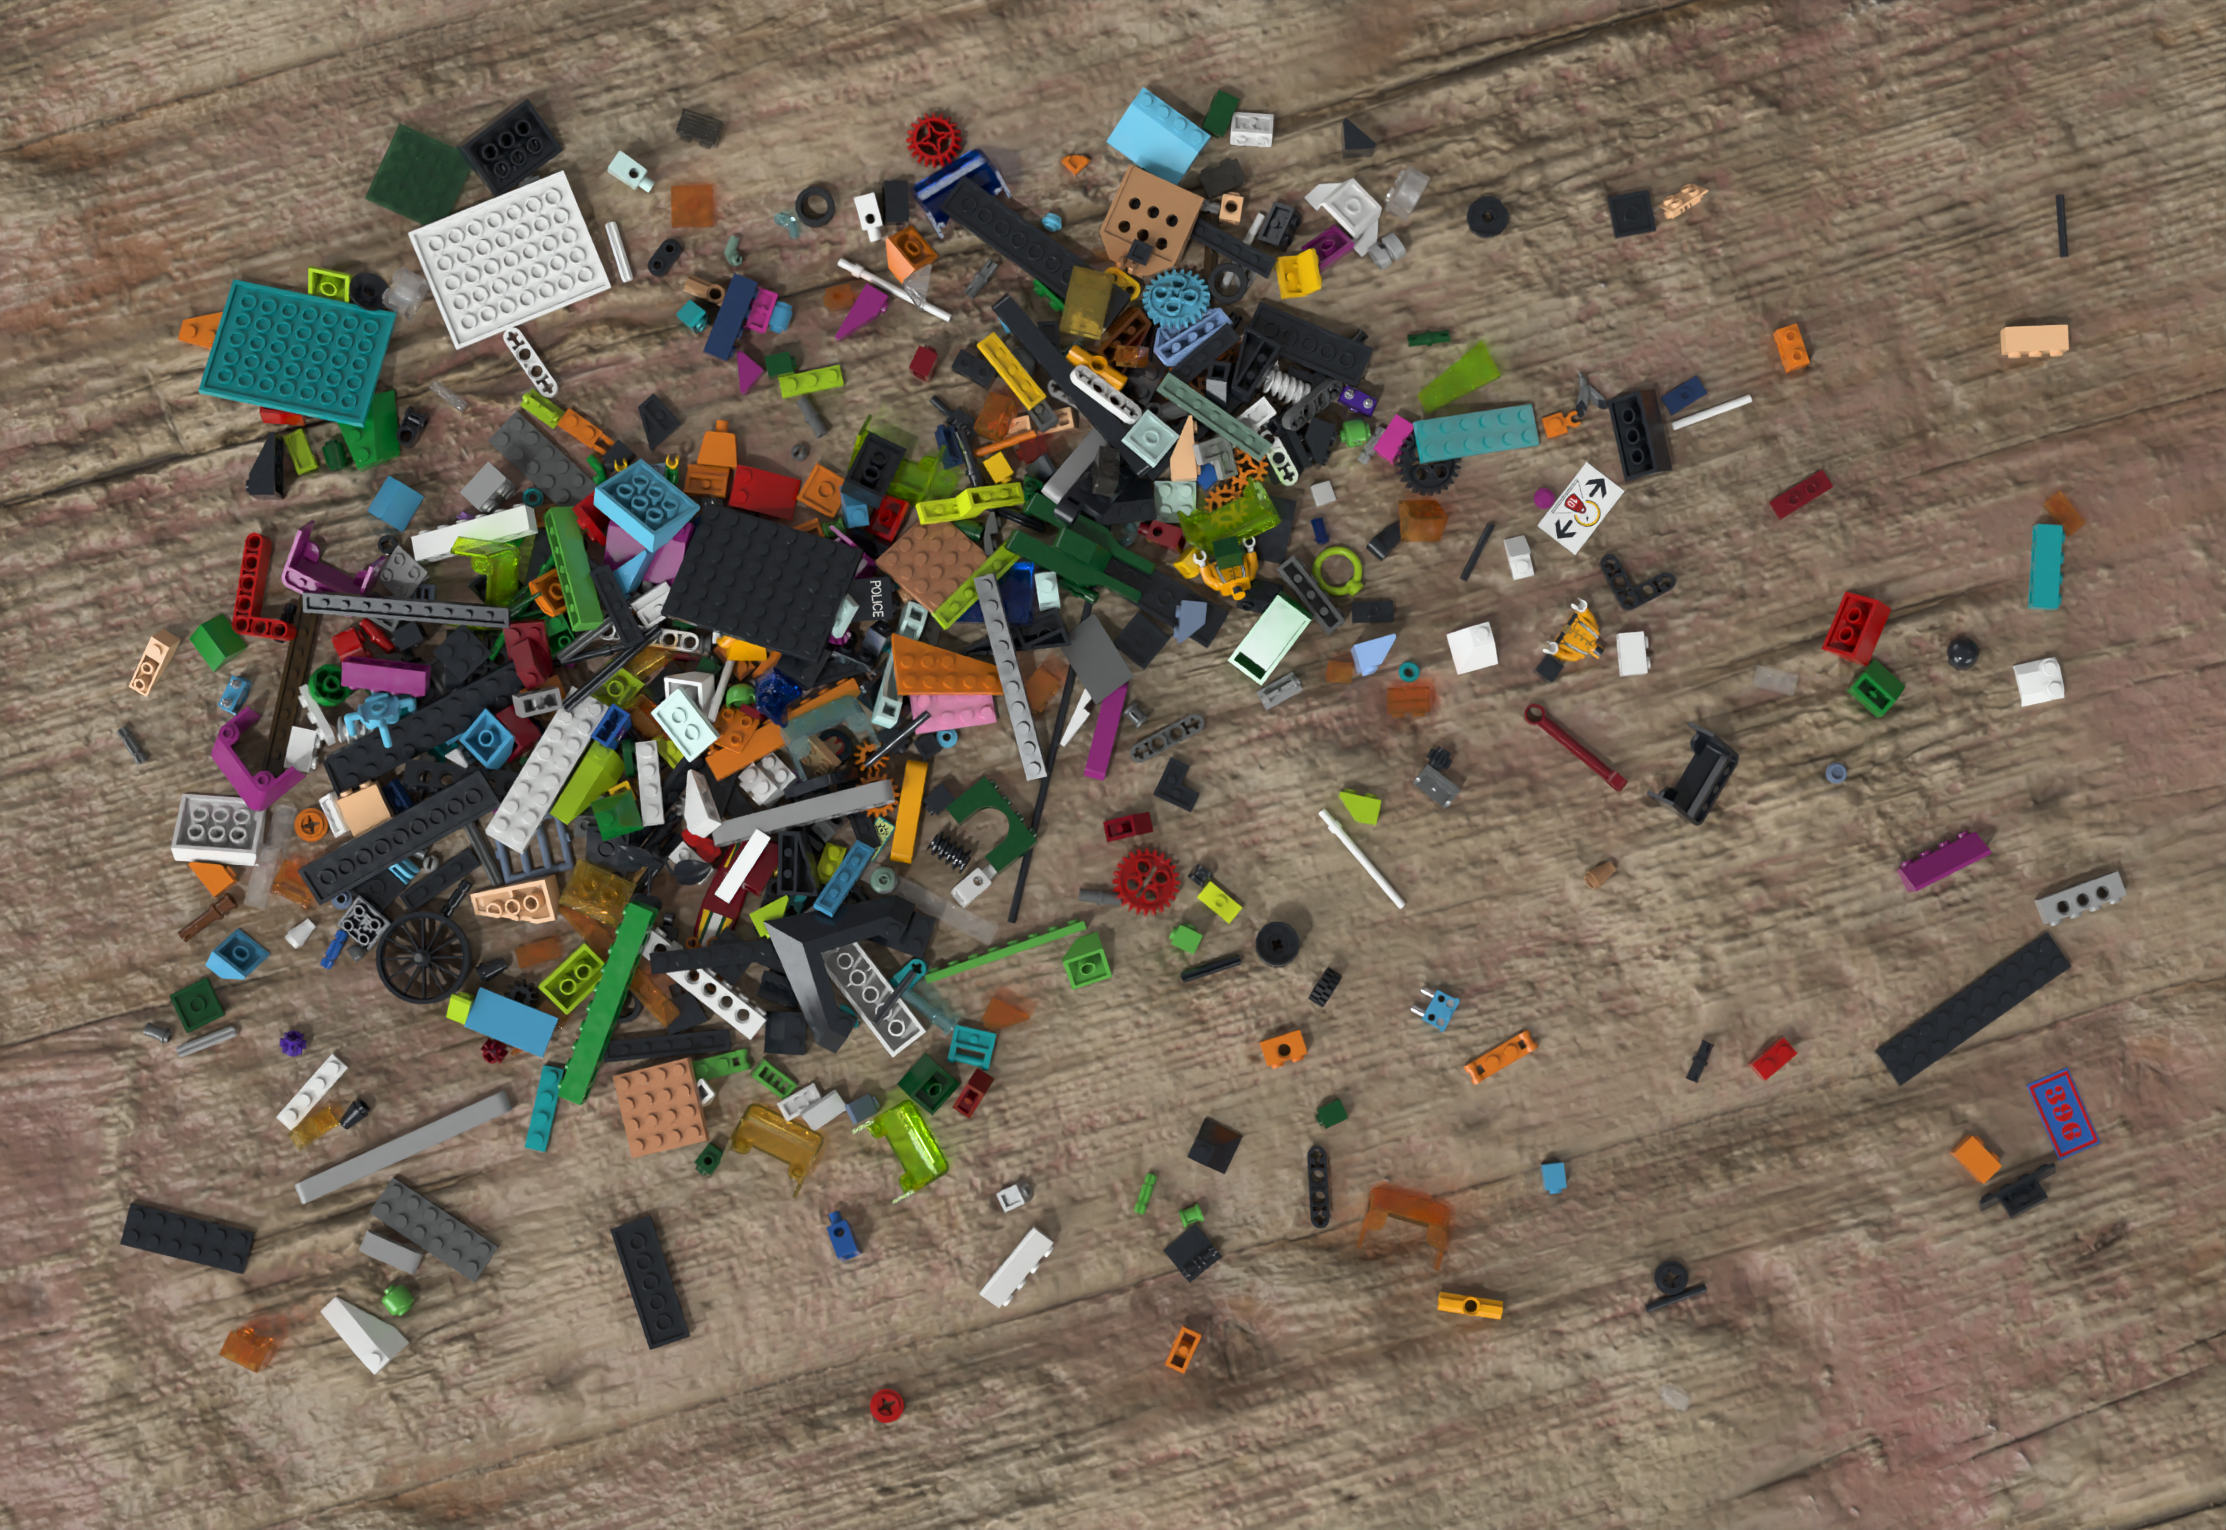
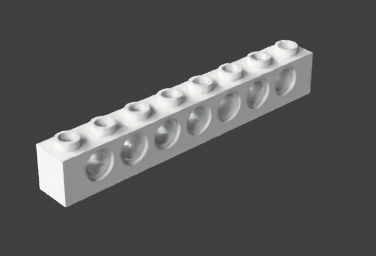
M652 927L650 939L646 943L642 955L650 960L649 953H656V946L659 943L666 946V951L682 950L683 946L675 940L673 942L669 941L666 938L667 934L660 928L654 929ZM711 968L697 970L700 974L698 981L690 979V971L666 973L750 1040L768 1019L765 1016L766 1012L757 1005L753 1007L749 1004L750 999L741 992L739 994L735 993L732 990L733 986L724 979L721 982L716 978L717 973ZM707 983L715 984L716 992L714 994H709L706 991ZM724 996L732 998L733 1004L731 1007L723 1005L722 999ZM740 1009L748 1010L750 1014L748 1020H743L739 1017Z

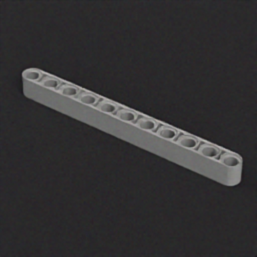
M504 1090L294 1185L302 1205L510 1112L513 1110Z

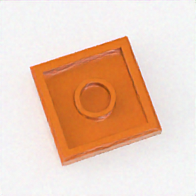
M816 463L796 499L833 520L841 506L839 486L843 485L845 478Z

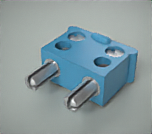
M232 675L218 706L236 716L242 704L245 703L248 697L247 693L253 682L238 675L236 677Z
M1423 986L1422 988L1426 991L1421 989L1420 992L1433 999L1427 1010L1412 1005L1417 1010L1411 1008V1011L1422 1016L1423 1021L1443 1032L1460 1000L1459 998L1454 999L1439 990L1435 992ZM1444 996L1445 1001L1439 1002L1438 997ZM1430 1014H1433L1435 1016L1434 1021H1430L1428 1019V1016Z

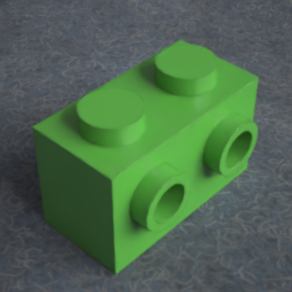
M1185 923L1184 926L1173 927L1169 939L1172 940L1170 944L1194 955L1203 935L1195 932L1196 927Z

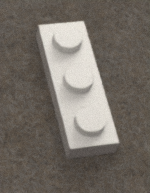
M307 684L299 687L301 695L298 696V699L303 708H308V718L312 724L316 723L318 727L316 732L320 740H325L328 746L336 743L334 733L317 702L311 698Z

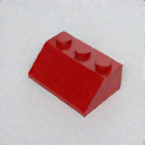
M1845 592L1821 649L1850 662L1868 666L1891 608L1879 600Z

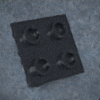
M849 631L851 634L849 641L845 644H836L832 651V657L835 658V661L843 664L848 659L846 666H849L852 660L854 661L853 669L858 663L856 670L865 674L866 672L871 673L877 656L861 646L865 637L856 632Z
M1196 1223L1163 1250L1189 1283L1222 1257Z

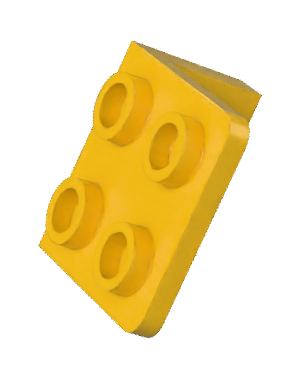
M1310 248L1296 256L1275 258L1278 261L1276 272L1281 300L1304 298L1321 289L1322 277L1319 274L1318 268L1319 258L1314 248Z

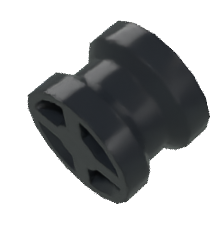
M1197 863L1194 872L1190 873L1187 877L1204 889L1206 882L1212 879L1214 875Z

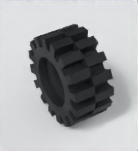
M1328 967L1313 988L1308 999L1320 1007H1324L1342 979V975Z

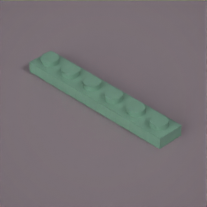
M1171 373L1166 375L1156 390L1258 462H1261L1272 446L1266 439Z

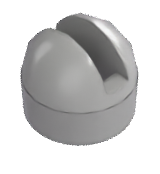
M427 856L423 861V867L428 872H434L441 866V862L436 856ZM430 858H432L431 869H428Z

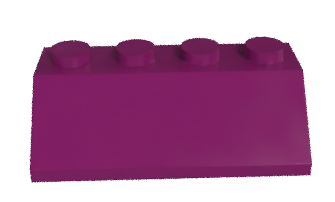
M1966 830L1956 835V840L1950 842L1948 839L1938 844V849L1934 851L1928 849L1920 853L1919 859L1913 861L1911 858L1900 863L1901 868L1897 869V872L1907 892H1916L1992 853L1976 832L1969 833Z

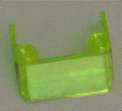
M870 414L857 435L847 474L868 432H872L869 431L873 417ZM942 444L936 458L929 455L923 456L919 464L903 457L886 495L906 501L912 506L919 502H925L939 471L946 445Z
M1251 476L1247 477L1249 484L1243 490L1244 496L1210 513L1197 509L1192 511L1189 516L1180 510L1176 512L1186 541L1200 551L1203 550L1208 556L1214 555L1213 541L1237 536L1238 543L1240 544L1243 542L1244 537L1246 541L1252 538V536L1261 534L1277 526L1281 519L1263 485Z
M462 536L457 537L450 550V554L471 557L472 569L479 574L487 575L485 604L506 605V601L518 593L519 549L507 543ZM446 624V626H453V627H459V626H460V625H458V624ZM466 625L469 629L472 630H484L487 628H491L484 626Z
M911 1100L900 1102L852 1130V1133L855 1134L867 1128L871 1136L876 1139L885 1136L903 1167L905 1173L899 1177V1185L903 1194L891 1201L893 1205L942 1177L949 1170V1164L916 1105Z

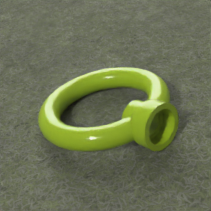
M1334 546L1323 550L1315 559L1312 574L1319 582L1317 586L1322 591L1325 590L1329 595L1333 596L1349 594L1351 597H1354L1364 587L1360 582L1362 578V564L1352 550L1346 547ZM1337 554L1346 556L1354 566L1353 578L1345 586L1338 588L1326 584L1321 576V566L1325 559Z

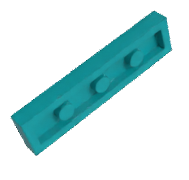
M543 1065L524 1148L546 1152L559 1098L558 1093L560 1089H558V1084L564 1076L565 1069Z

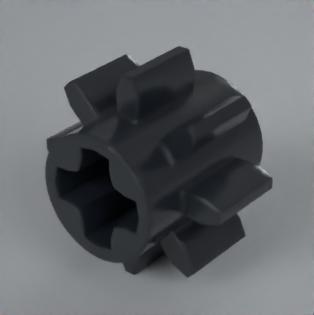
M1440 746L1436 750L1432 748L1426 758L1430 759L1428 764L1439 772L1443 768L1447 770L1453 762L1449 759L1452 754Z

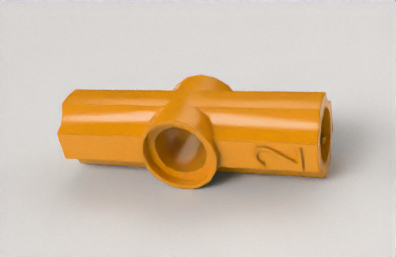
M1076 344L1073 345L1065 358L1067 362L1075 367L1078 365L1088 367L1119 392L1128 380V377L1110 367L1104 357L1093 356Z
M1440 1291L1437 1310L1501 1319L1503 1301ZM1468 1300H1474L1476 1303L1472 1311L1465 1309V1303Z

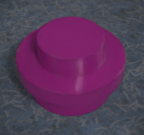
M1547 488L1539 489L1534 495V503L1540 509L1550 508L1555 501L1553 492Z

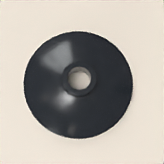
M363 272L355 275L350 282V296L360 308L368 311H378L388 303L390 298L389 288L379 276Z

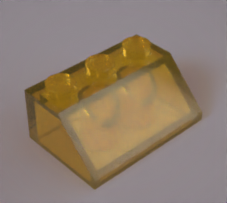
M578 859L558 903L617 928L623 916V910L626 904L629 903L636 884Z

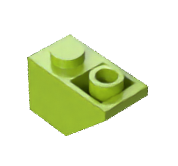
M1351 789L1339 792L1338 797L1354 821L1374 826L1377 824L1381 800L1377 799V795L1365 793L1364 797L1356 795L1357 791Z
M464 991L452 994L446 1017L465 1025L474 1003V995Z

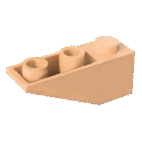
M1192 415L1188 417L1170 458L1171 482L1197 481V475H1201L1200 465H1197L1192 446L1198 443V441L1194 442V433H1197V421L1192 420Z
M165 629L151 636L129 687L148 697L174 656L181 639Z

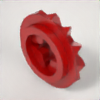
M888 1388L875 1393L870 1402L872 1415L883 1423L896 1421L904 1409L902 1397L897 1391ZM883 1397L887 1402L895 1401L891 1405L892 1414L887 1409L879 1411L884 1404Z

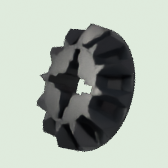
M1666 1261L1659 1265L1654 1272V1282L1657 1288L1668 1295L1682 1292L1688 1283L1686 1269L1676 1261ZM1668 1269L1673 1275H1679V1277L1673 1279V1287L1670 1281L1662 1280L1668 1276Z

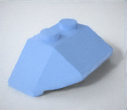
M1207 308V313H1202L1203 319L1195 318V325L1188 322V328L1184 324L1180 326V330L1177 329L1176 325H1173L1172 329L1169 330L1167 324L1163 328H1157L1153 352L1166 366H1176L1223 325L1228 323L1232 326L1233 322L1221 308Z

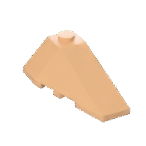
M555 874L472 893L470 896L475 915L495 918L504 917L515 921L524 920L538 924L557 919L560 891Z

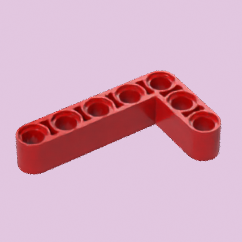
M256 532L250 533L246 537L232 628L236 633L246 636L291 641L297 633L296 627L293 624L281 620L260 618L272 542L268 536ZM260 539L261 543L257 547V541ZM257 560V565H256V567L254 568V567H253L254 561ZM254 581L253 587L250 588V583ZM250 601V607L247 609V603ZM245 622H247V627L244 630L243 625ZM266 624V630L263 632L262 628ZM285 626V633L282 635L281 631Z

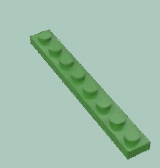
M1078 918L1067 922L1068 926L1062 929L1058 925L1047 929V934L1040 936L1039 932L1027 936V941L1020 943V940L1017 939L1008 942V947L1000 950V947L997 946L988 949V954L980 956V953L968 956L969 961L960 963V960L947 963L948 968L943 970L940 967L928 970L929 974L925 975L926 982L929 984L1087 929L1084 921L1080 922Z

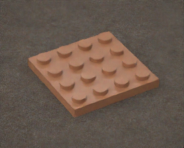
M918 520L876 560L875 564L932 613L989 555L986 556L979 546L950 521L921 525L920 520Z
M691 1057L613 1076L632 1158L710 1140Z

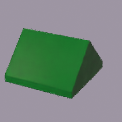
M224 614L202 623L189 638L213 672H216L248 648L240 635L233 630L231 623Z

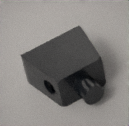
M679 983L668 986L672 998L663 1001L669 1035L709 1021L697 997L690 992L684 994Z

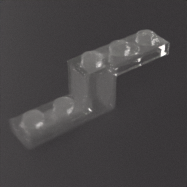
M276 803L266 844H259L244 905L266 910L276 870L282 869L298 808Z

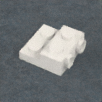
M773 752L765 756L757 765L752 763L738 776L742 781L739 785L747 793L752 791L754 795L751 798L759 806L764 804L768 809L784 795L783 789L793 786L799 780Z

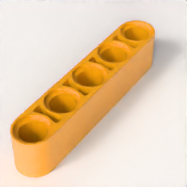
M907 759L890 861L908 864L912 862L928 770L927 762Z

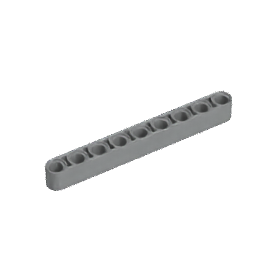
M882 780L722 821V824L712 831L715 847L750 840L756 829L766 835H770L779 831L895 802L891 780Z

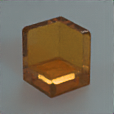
M1328 660L1325 683L1351 684L1354 663Z

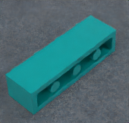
M2036 524L2032 528L2028 609L2053 611L2061 605L2062 595L2059 593V585L2063 581V573L2060 572V565L2064 562V552H2061L2062 544L2065 542L2063 525Z

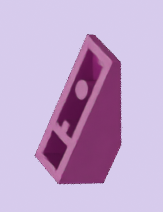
M866 283L836 333L835 339L841 342L877 319L881 313L885 314L890 306L888 295Z

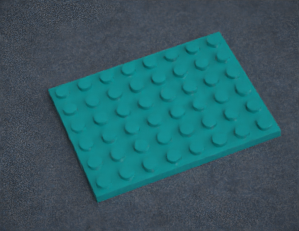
M233 279L198 389L199 393L364 428L397 315L394 312L384 310L368 311L355 304Z

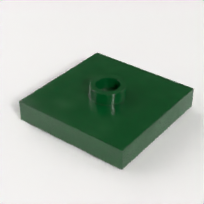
M209 977L169 995L186 1033L199 1029L226 1015Z

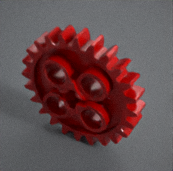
M1146 848L1144 854H1142L1141 850L1137 849L1136 856L1129 852V859L1123 857L1121 859L1123 864H1117L1116 867L1120 871L1113 872V875L1118 878L1113 879L1112 883L1118 886L1113 889V892L1120 893L1116 900L1123 899L1124 901L1121 906L1128 904V912L1134 908L1136 909V915L1143 911L1144 917H1146L1148 912L1151 911V914L1155 916L1156 909L1163 913V905L1169 908L1171 904L1168 900L1173 902L1176 900L1173 894H1178L1180 890L1175 888V886H1179L1181 882L1175 880V878L1180 874L1173 873L1176 865L1169 866L1171 858L1165 861L1163 859L1165 853L1157 856V850L1155 849L1152 854H1149V850ZM1137 865H1146L1147 872H1140ZM1156 867V871L1148 885L1143 890L1141 896L1137 898L1136 894L1143 885L1144 880L1149 875L1151 869ZM1155 876H1164L1165 883H1158ZM1127 882H1135L1137 885V889H1129L1127 886ZM1145 893H1153L1155 896V900H1147L1145 897Z

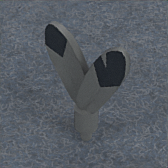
M1579 372L1580 378L1578 381L1581 388L1576 403L1578 417L1581 418L1586 413L1588 400L1600 409H1607L1606 400L1594 388L1588 385L1586 376L1584 377L1583 373Z

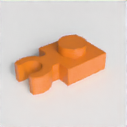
M1577 411L1570 412L1565 418H1563L1562 412L1542 418L1541 421L1547 439L1568 433V426L1577 428L1581 423H1573L1571 421V417L1577 415Z

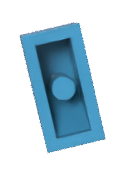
M840 492L844 528L869 525L867 504Z

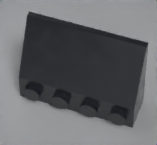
M528 98L518 99L455 145L466 163L495 197L505 194L563 151Z

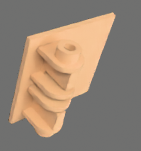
M1687 184L1677 194L1664 198L1663 203L1659 204L1658 207L1666 210L1664 215L1667 219H1673L1680 215L1681 211L1685 212L1684 206L1689 209L1690 206L1699 203L1701 198H1703V194L1708 192V189L1695 184Z

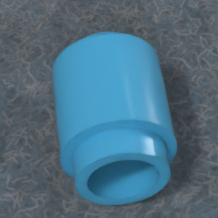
M779 301L776 302L768 323L770 331L781 334L782 331H787L793 314L791 305Z

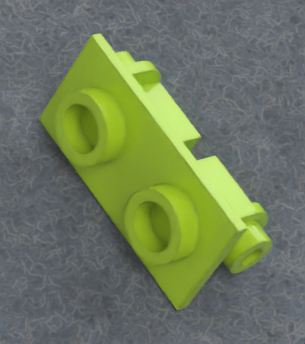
M533 388L522 397L523 401L520 406L552 429H555L565 414L562 409Z

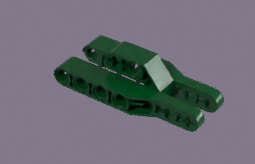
M1034 492L1031 494L1023 511L1030 512L1037 516L1039 520H1045L1059 529L1052 544L1053 547L1019 530L1013 529L1004 548L1049 572H1055L1057 576L1077 586H1102L1138 604L1143 595L1141 592L1103 572L1111 556L1151 576L1157 566L1122 548L1106 527L1082 515H1079L1072 526L1066 524L1053 515L1057 506L1055 502L1039 493Z

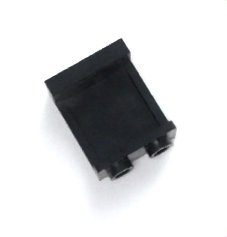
M887 664L882 669L877 667L870 675L873 679L870 682L866 680L859 687L861 693L856 699L872 712L874 711ZM903 695L897 723L891 728L894 731L912 712L909 695Z

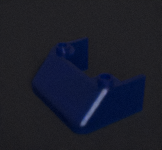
M981 149L971 150L951 164L946 165L918 182L910 190L917 205L940 239L944 237L940 228L947 225L949 216L942 213L939 207L963 175L992 196L998 195L1001 190L1008 198L1012 196L1000 172Z

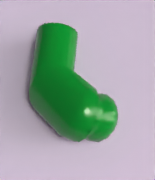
M591 454L587 457L586 461L597 473L592 480L598 486L607 480V475L601 461L595 454Z

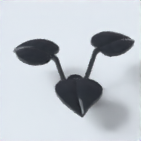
M618 844L617 864L622 870L635 872L639 871L642 867H649L647 894H634L629 898L628 904L638 900L659 909V911L662 908L661 899L657 896H651L653 870L660 869L664 863L670 874L676 876L677 883L681 885H695L707 877L712 865L711 863H704L698 860H682L674 866L673 870L667 861V857L662 856V849L658 845H650L646 849L631 845Z

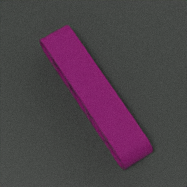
M1128 681L1102 701L1084 771L1085 777L1101 781L1105 779L1129 684Z

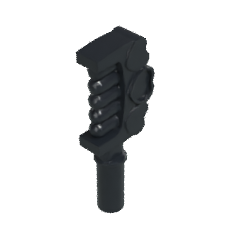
M935 395L929 400L948 418L946 420L948 425L949 423L951 426L954 425L957 431L966 428L970 442L981 432L978 424L975 423L974 418L970 414H965L960 409H956L953 412L950 407H947Z

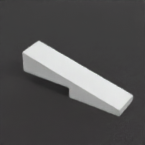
M1262 397L1236 419L1251 430L1256 431L1277 412L1265 397ZM1230 442L1231 448L1234 449L1236 446Z
M1086 688L1060 742V745L1064 748L1090 716V713L1084 709L1092 699Z

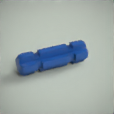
M341 929L337 930L336 938L332 940L327 949L326 957H323L320 963L321 966L326 969L332 968L333 960L337 959L344 945L343 941H346L349 936L347 932Z

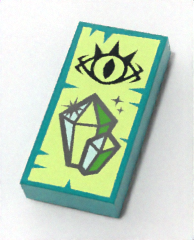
M880 816L875 820L874 827L882 846L874 848L875 854L871 859L872 862H875L895 831V826Z

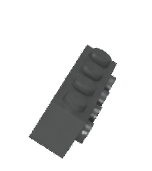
M1292 556L1280 565L1276 572L1305 609L1314 615L1313 619L1325 634L1329 636L1344 624L1345 620L1343 618L1345 615L1338 607L1335 608L1331 604L1332 599L1325 590L1322 592L1317 586L1319 582L1312 574H1307L1304 570L1306 568L1304 563L1299 558L1296 559Z

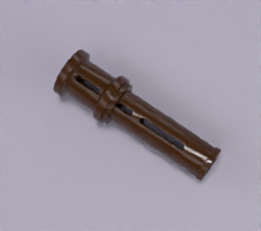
M226 892L221 900L210 904L209 910L182 930H179L180 938L184 942H188V940L212 922L222 920L226 913L233 908L237 909L239 907L238 903L230 893Z

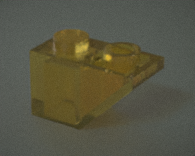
M326 1107L294 1127L288 1135L300 1152L340 1123L330 1108Z

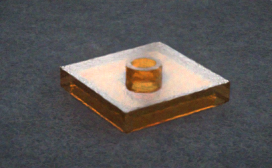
M713 185L671 186L672 228L714 227Z

